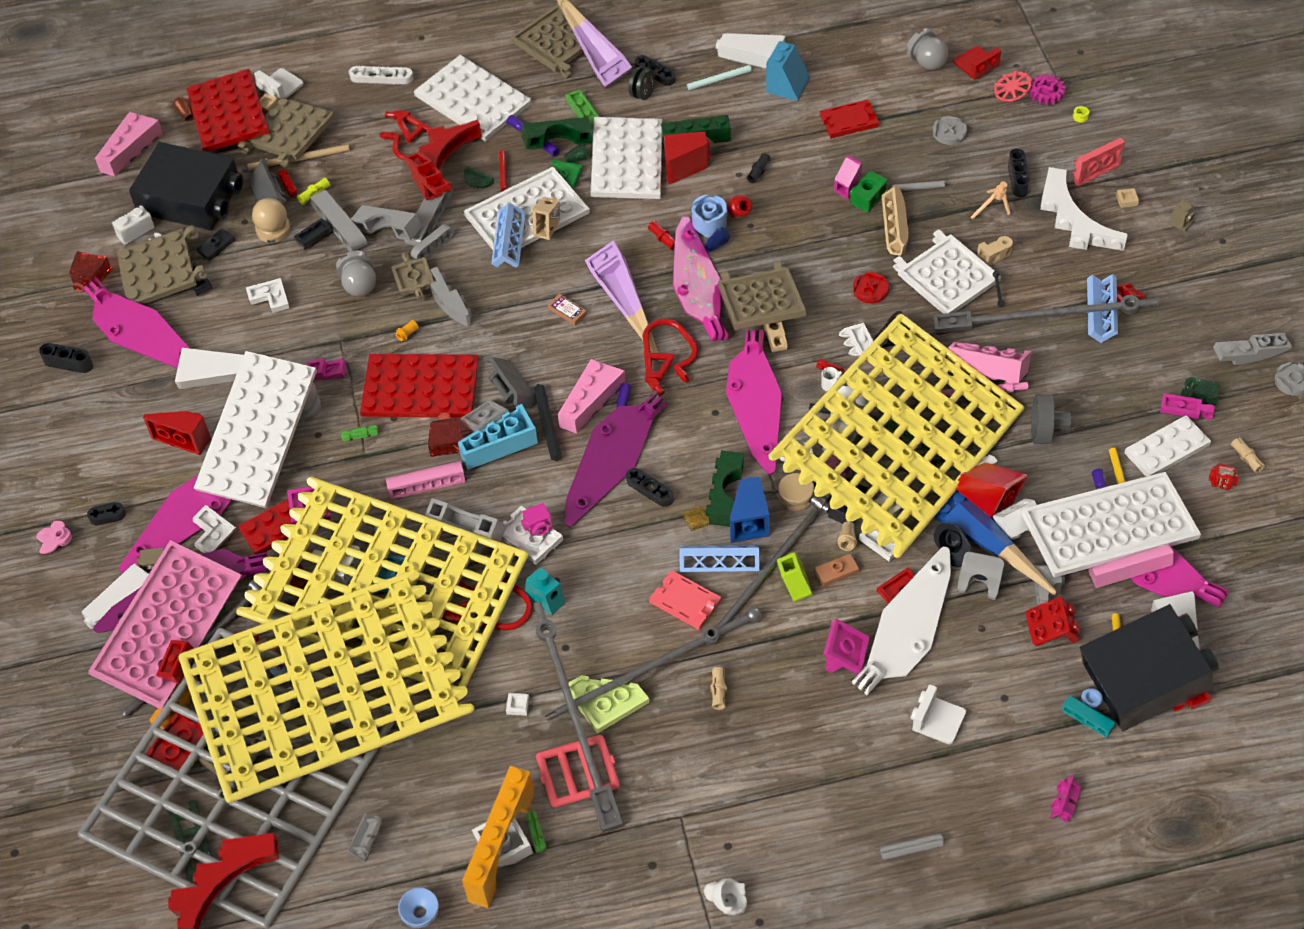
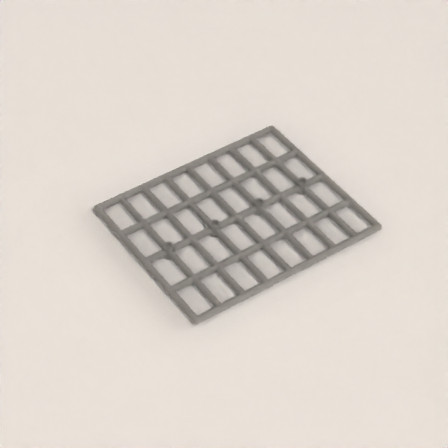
M218 628L208 644L220 640L221 637L225 638L234 635V633ZM271 650L259 653L262 661L265 657L273 659L281 656ZM194 662L191 669L197 667L196 662ZM233 664L220 667L230 673L243 670ZM317 671L311 673L313 679L317 681L328 677ZM184 677L78 831V837L174 885L188 888L197 885L179 876L189 861L197 859L205 864L221 862L197 850L209 830L227 839L243 837L214 823L224 807L233 806L264 821L256 835L267 834L272 825L310 843L299 863L279 854V860L275 862L293 870L282 890L246 873H242L233 879L212 902L233 914L267 929L379 747L366 752L364 757L357 755L348 759L359 764L348 783L321 770L309 773V775L343 790L332 809L294 792L303 776L291 780L286 788L281 785L269 788V790L281 795L269 814L240 800L228 803L225 800L222 789L217 790L187 775L198 757L213 763L210 752L204 749L207 745L204 734L197 745H194L160 729L172 710L200 723L197 712L177 704L188 687ZM246 678L240 679L231 693L244 689L247 685ZM195 679L197 686L203 684L202 682ZM337 683L330 685V687L339 690ZM278 685L271 687L272 691L278 695L294 690V687L286 689ZM363 693L366 702H370L376 699L368 694ZM298 698L283 702L279 707L280 713H286L290 705L299 704ZM239 699L232 701V705L238 709L251 706ZM343 700L340 701L335 711L324 707L327 717L343 712L346 709ZM390 704L377 707L389 714L393 713ZM257 712L251 714V715L256 716V717L259 718V715H258ZM350 718L339 722L353 728ZM395 721L382 726L378 732L380 738L388 734ZM284 722L288 732L299 728L291 723ZM336 723L330 725L331 729L334 728ZM217 727L211 729L213 734L215 731L219 732ZM263 731L260 737L252 739L245 736L244 740L247 746H251L267 740ZM310 733L299 736L313 743ZM154 736L191 752L179 771L142 754ZM338 746L340 753L347 750ZM270 748L251 754L252 764L257 756L266 754L273 757ZM317 751L308 753L302 762L297 760L299 767L311 764L317 755ZM137 761L174 778L162 797L125 780ZM229 763L223 765L225 769L232 772ZM256 774L259 783L268 780V779H266V778H264V777H262V776ZM235 781L229 783L232 793L237 788ZM181 782L218 799L207 819L169 801ZM119 787L156 804L144 824L107 806ZM288 799L326 816L315 836L277 818ZM164 808L201 826L192 842L182 843L152 828ZM101 813L138 830V833L126 850L89 833ZM146 835L184 853L171 873L134 855ZM237 880L276 898L265 918L226 900Z

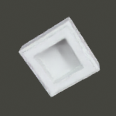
M508 693L506 714L527 716L529 694Z

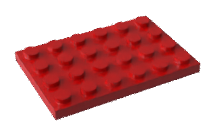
M250 68L186 88L203 151L210 152L269 133Z
M369 354L360 408L361 417L462 418L473 411L479 356L460 354Z

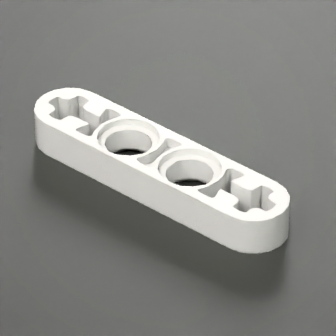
M354 66L349 70L351 81L356 83L409 84L413 81V74L409 68ZM372 73L377 74L376 76H369ZM387 74H393L391 77H386Z

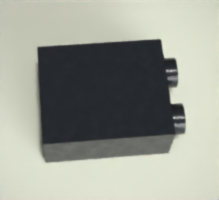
M159 142L130 187L129 193L135 208L143 206L150 214V217L212 231L219 218L224 219L227 216L229 201L233 194L241 192L243 175L238 173L235 160L232 157Z
M1171 604L1080 646L1082 664L1097 690L1102 694L1105 704L1122 732L1213 689L1212 672L1219 670L1217 660L1209 647L1201 650L1198 649L1192 639L1198 636L1192 619L1187 613L1178 617Z

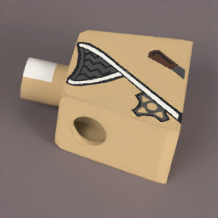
M543 197L532 209L533 236L550 240L560 221L561 202L559 199Z

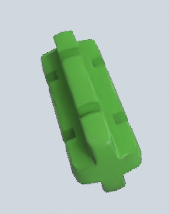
M370 425L369 428L365 426L351 429V431H341L343 442L351 441L350 439L352 438L356 440L367 438L368 435H371V437L378 435L377 425Z
M535 811L526 813L525 817L535 851H545L546 844Z

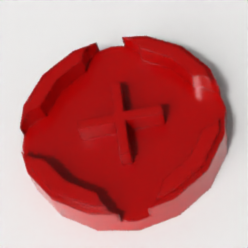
M866 272L865 275H859L854 280L853 293L858 300L864 303H878L888 295L889 284L883 275L875 272Z

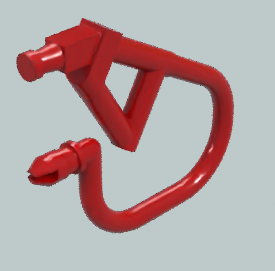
M407 110L385 111V118L390 117L393 120H397L408 143H411L423 131L428 132V130L433 129L411 116ZM407 121L417 126L411 134L405 124ZM381 132L380 137L382 139H394L393 152L396 157L404 161V157H407V155L402 154L398 149L400 134Z
M671 319L655 320L648 324L643 332L646 371L644 379L659 396L665 393L660 386V381L673 362L674 353H651L649 341L651 330L660 325L672 326L690 344L692 348L690 357L674 365L676 374L679 375L683 382L687 383V381H690L689 375L684 371V367L693 363L698 355V346L695 340L680 323ZM652 360H665L659 371L653 372Z
M504 577L502 582L507 583L508 579ZM463 581L459 582L458 586L471 590V587L467 586ZM516 584L512 591L525 601L526 611L520 619L513 623L497 622L494 629L505 631L517 629L525 624L532 614L533 603L530 596ZM469 601L455 605L466 608ZM446 610L442 619L454 624L459 623L462 616ZM482 623L481 627L487 626V624Z

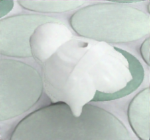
M724 878L719 882L708 883L704 888L705 897L709 901L714 902L716 907L723 911L724 914L737 915L744 913L747 908V898L744 896L746 894L744 883Z

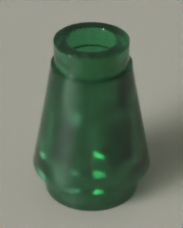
M579 144L564 154L566 162L569 163L587 160L590 157L585 144Z

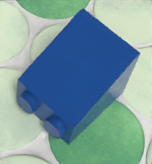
M760 476L740 480L730 515L731 543L769 537L770 515Z

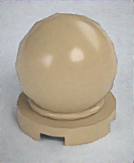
M274 198L259 200L253 207L252 220L255 224L257 236L264 242H268L267 240L279 242L285 239L289 234L290 228L285 207Z

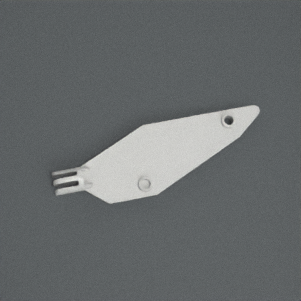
M942 547L884 608L868 663L852 681V684L856 685L866 674L867 676L858 686V689L862 691L873 680L864 694L868 695L884 678L907 676L931 649L951 575L950 550L947 547Z

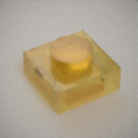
M701 506L683 512V517L690 531L709 525V520Z

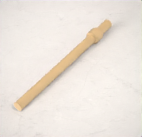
M347 144L306 152L297 161L349 151V146ZM278 158L267 160L266 166L269 169L270 166L280 165L283 161ZM260 162L247 164L248 170H255Z

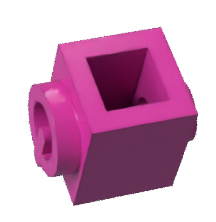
M544 503L522 511L523 520H521V524L525 531H529L531 537L545 535L553 528L551 516Z

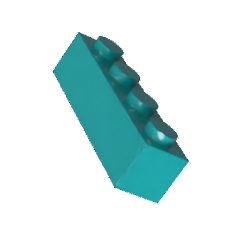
M1069 695L1062 705V712L1106 738L1114 729L1115 722L1111 718L1105 717L1099 711H1095L1075 697Z

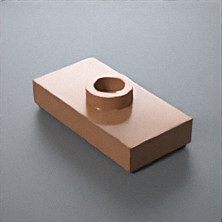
M851 554L815 567L814 572L824 587L859 573V567Z

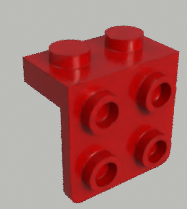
M975 46L956 57L954 64L973 80H976L1000 66L1002 51L999 48H995L987 53L980 46Z
M1060 596L1026 611L1025 615L1031 640L1035 646H1040L1062 636L1067 637L1072 643L1080 641L1078 633L1080 632V627L1074 617L1076 611L1073 604L1068 603Z

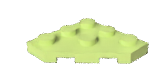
M581 675L570 681L569 686L573 698L576 699L612 680L602 678L601 680L589 679V676ZM629 683V685L623 684L579 706L578 709L598 734L650 702L648 696L638 684Z

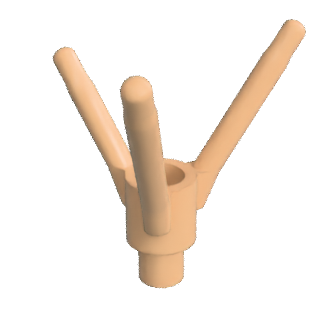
M1002 181L996 188L988 190L987 193H993L992 196L971 218L974 219L993 199H1002L1007 214L1010 215L1011 212L1006 196L1007 183Z

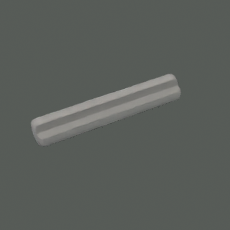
M938 833L880 847V854L882 859H889L941 847L944 844L942 835Z

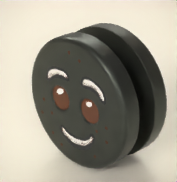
M637 67L633 70L628 85L631 97L647 100L651 96L655 85L654 72L651 69H644L642 67Z

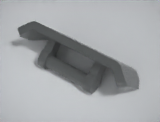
M263 158L248 178L257 201L265 198H274L284 205L287 197L277 181L276 174L269 172L266 166L267 160Z
M490 356L484 357V362L491 363L496 369L489 376V380L496 386L506 404L514 400V406L522 404L524 408H532L536 405L535 394L511 361ZM500 378L503 379V381L505 382V384H506V385L508 386V388L510 389L509 392L507 391V389L505 388V386H504V385L502 384V382L500 381Z

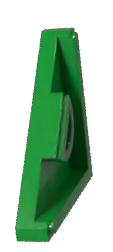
M552 159V166L574 190L582 173L583 165Z

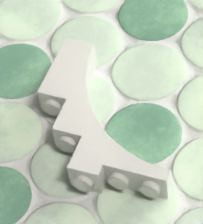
M1049 167L1040 210L1057 212L1055 228L1072 231L1069 247L1087 250L1088 245L1124 251L1127 233L1109 229L1086 216L1076 206L1068 192L1066 184L1067 170Z

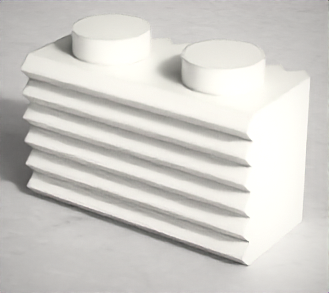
M143 206L135 208L130 213H127V215L125 214L112 222L117 237L124 245L155 228L150 214Z

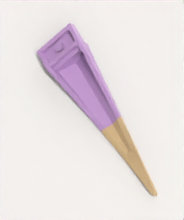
M557 0L596 76L605 88H608L633 70L624 55L568 0Z
M613 240L587 258L585 262L592 275L643 340V332L648 322L626 259L618 244ZM650 332V351L658 353L652 333Z

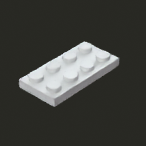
M1185 415L1127 447L1124 453L1147 477L1162 473L1210 446L1211 440Z

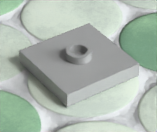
M488 400L469 414L463 416L460 420L464 426L474 432L477 430L482 431L487 427V424L492 421L494 423L502 419V415L509 411L494 401Z

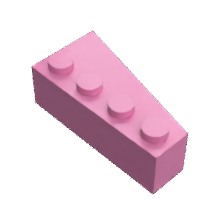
M129 112L95 157L100 172L116 176L130 164L132 158L138 157L141 154V150L144 147H149L153 144V140L156 137H161L163 132L159 120Z
M953 342L948 347L949 350L991 380L1002 379L1006 380L1007 383L1016 384L1029 371L1031 351L1024 350V354L1015 353V349L1011 348L997 351V348L994 346H986L981 349L977 344Z
M591 359L558 413L560 428L577 433L592 418V415L597 410L600 411L603 404L616 394L615 392L620 388V385L626 383L625 371Z

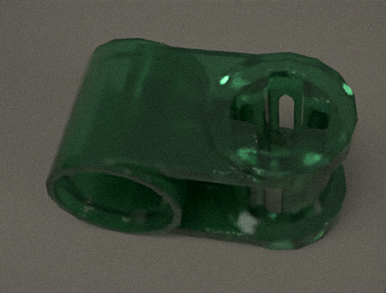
M1189 377L1185 380V388L1182 389L1181 396L1189 397L1190 392H1192L1190 398L1202 399L1201 404L1215 406L1218 403L1219 384L1195 377Z

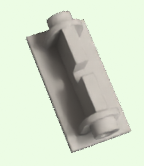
M364 814L347 851L365 862L375 838L383 825L382 818L379 816L372 818Z

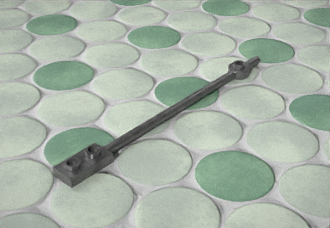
M1127 295L1121 299V302L974 317H971L970 311L935 314L933 316L935 334L972 330V324L1119 309L1125 314H1134L1139 310V307L1159 306L1158 298L1139 300L1136 296Z
M536 602L534 608L539 620L536 626V635L547 644L595 788L590 790L589 794L601 831L606 832L622 827L623 822L610 785H602L554 642L557 627L553 621L547 620L542 603ZM548 630L550 633L544 634L543 631Z

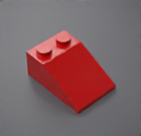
M177 411L144 414L143 416L153 440L197 455H201L211 440L204 417L199 413Z

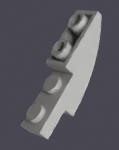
M438 267L432 268L431 273L434 283H431L430 286L432 296L437 304L455 321L467 327L471 326L470 318H472V313L469 307H465L466 302L463 295H459L457 289L452 290L450 285H446V277L444 273H440Z
M1285 333L1252 335L1249 340L1216 342L1213 348L1220 361H1232L1233 365H1239L1271 358L1290 350L1292 346Z

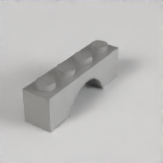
M362 205L351 218L352 222L362 233L372 234L380 228L392 227L397 239L409 241L414 238L422 227L416 213Z
M433 498L425 513L426 517L501 542L507 527L498 519L483 514H472Z

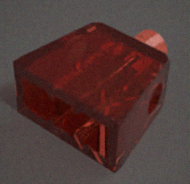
M77 251L69 270V275L74 283L73 289L77 292H82L85 286L91 288L90 282H93L98 287L95 279L98 278L102 282L112 270L108 258Z
M448 413L439 414V420L430 423L428 439L430 456L460 453L458 442L464 438L458 419H450Z

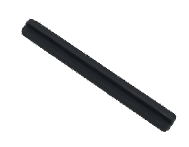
M537 384L534 387V393L551 460L559 461L562 455L544 385Z

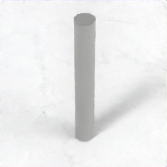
M943 180L897 185L900 191L943 188L945 187V182Z

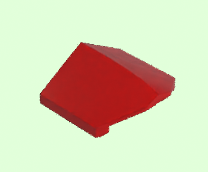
M1130 283L1117 286V302H1121V299L1127 295L1136 296L1139 300L1147 298V295L1133 288Z

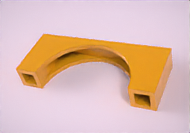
M513 766L509 767L462 880L468 902L486 908H489L496 891L498 861L508 829L519 811L528 813L535 795L530 771Z

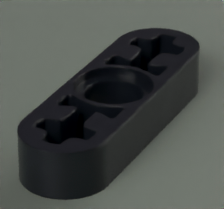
M639 55L635 58V68L659 69V71L654 72L656 81L664 85L675 83L676 75L674 70L645 55Z
M631 468L626 472L627 484L662 507L670 506L673 503V491L638 468ZM648 484L655 486L653 490H646L644 487Z

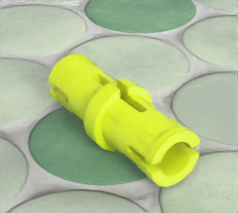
M322 178L316 184L310 185L306 191L297 196L298 201L305 205L310 201L309 198L329 188L330 182L326 178Z

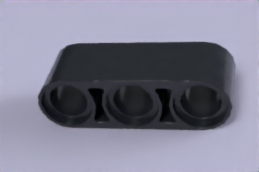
M1012 149L1008 161L1012 193L1016 197L1022 198L1027 196L1030 183L1026 155L1022 149Z
M45 343L39 348V354L44 364L48 367L79 373H87L93 368V362L88 351L85 349L53 343Z

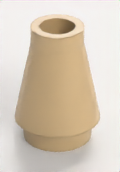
M849 521L843 523L837 540L840 549L844 551L853 550L857 545L854 523Z

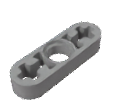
M447 224L441 225L412 249L411 257L413 259L428 258L453 237L454 230Z

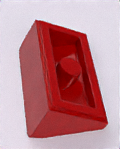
M171 640L156 676L180 684L184 673L179 661V655L194 649V647L188 641Z

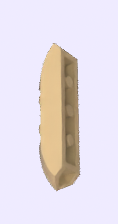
M896 185L881 196L887 249L890 254L901 256L904 254L908 242V225L905 201L898 185Z

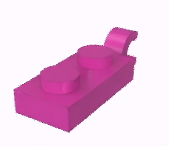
M1163 393L1160 413L1178 416L1187 415L1190 418L1199 419V415H1202L1205 419H1213L1215 406L1201 404L1202 399Z

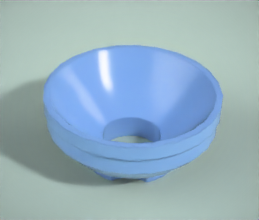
M411 889L399 901V915L403 922L410 927H425L431 924L438 914L437 898L428 889ZM419 907L427 910L425 916L421 918L414 916V911Z

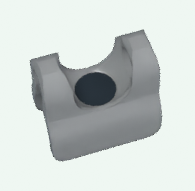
M965 553L957 592L966 593L972 582L981 581L988 587V599L996 600L1002 579L1004 561L1001 558L983 554Z

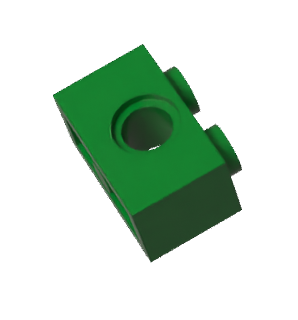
M869 171L866 176L860 179L859 184L852 188L850 192L851 205L869 213L881 199V195L886 193L888 179Z

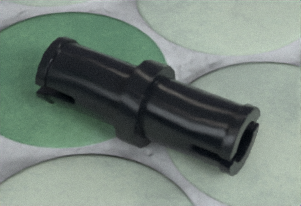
M762 153L758 161L752 165V170L746 176L750 183H756L759 176L765 172V167L771 160L768 154L764 153L763 155Z

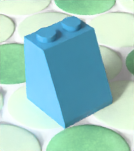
M779 41L766 62V92L798 101L810 76L796 46Z

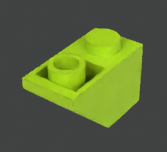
M793 552L777 559L781 576L793 601L797 602L812 596L813 593L803 563L797 554Z

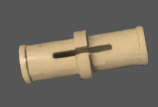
M1241 437L1236 438L1231 443V446L1241 456V460L1246 462L1254 473L1261 472L1264 469L1265 465L1255 455L1256 452L1252 448L1250 449Z
M715 667L712 669V708L722 710L725 708V692L727 691L725 669Z

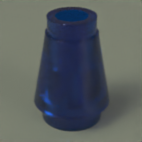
M723 227L717 228L704 244L705 248L709 252L714 251L729 242L730 234Z

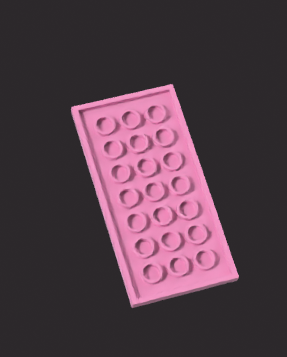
M170 540L89 669L88 674L162 710L178 683L156 676L170 641H188L194 649L200 647L240 581L241 574Z

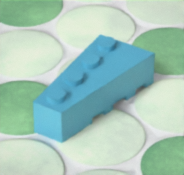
M522 404L518 405L512 413L507 412L502 415V419L494 423L492 421L487 424V427L482 431L477 430L458 442L460 455L467 470L538 444L536 429Z

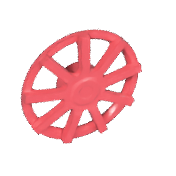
M1018 71L1007 75L1004 74L995 83V96L1004 102L1019 100L1029 92L1032 84L1031 78L1027 73ZM1024 78H1027V80H1028V81L1020 82V81L1023 80ZM1028 85V88L1026 90L1021 88L1020 86ZM1006 91V93L1001 98L999 94ZM1019 91L1023 92L1022 95L1016 97V93ZM1008 94L1013 95V99H1006V98H1007Z

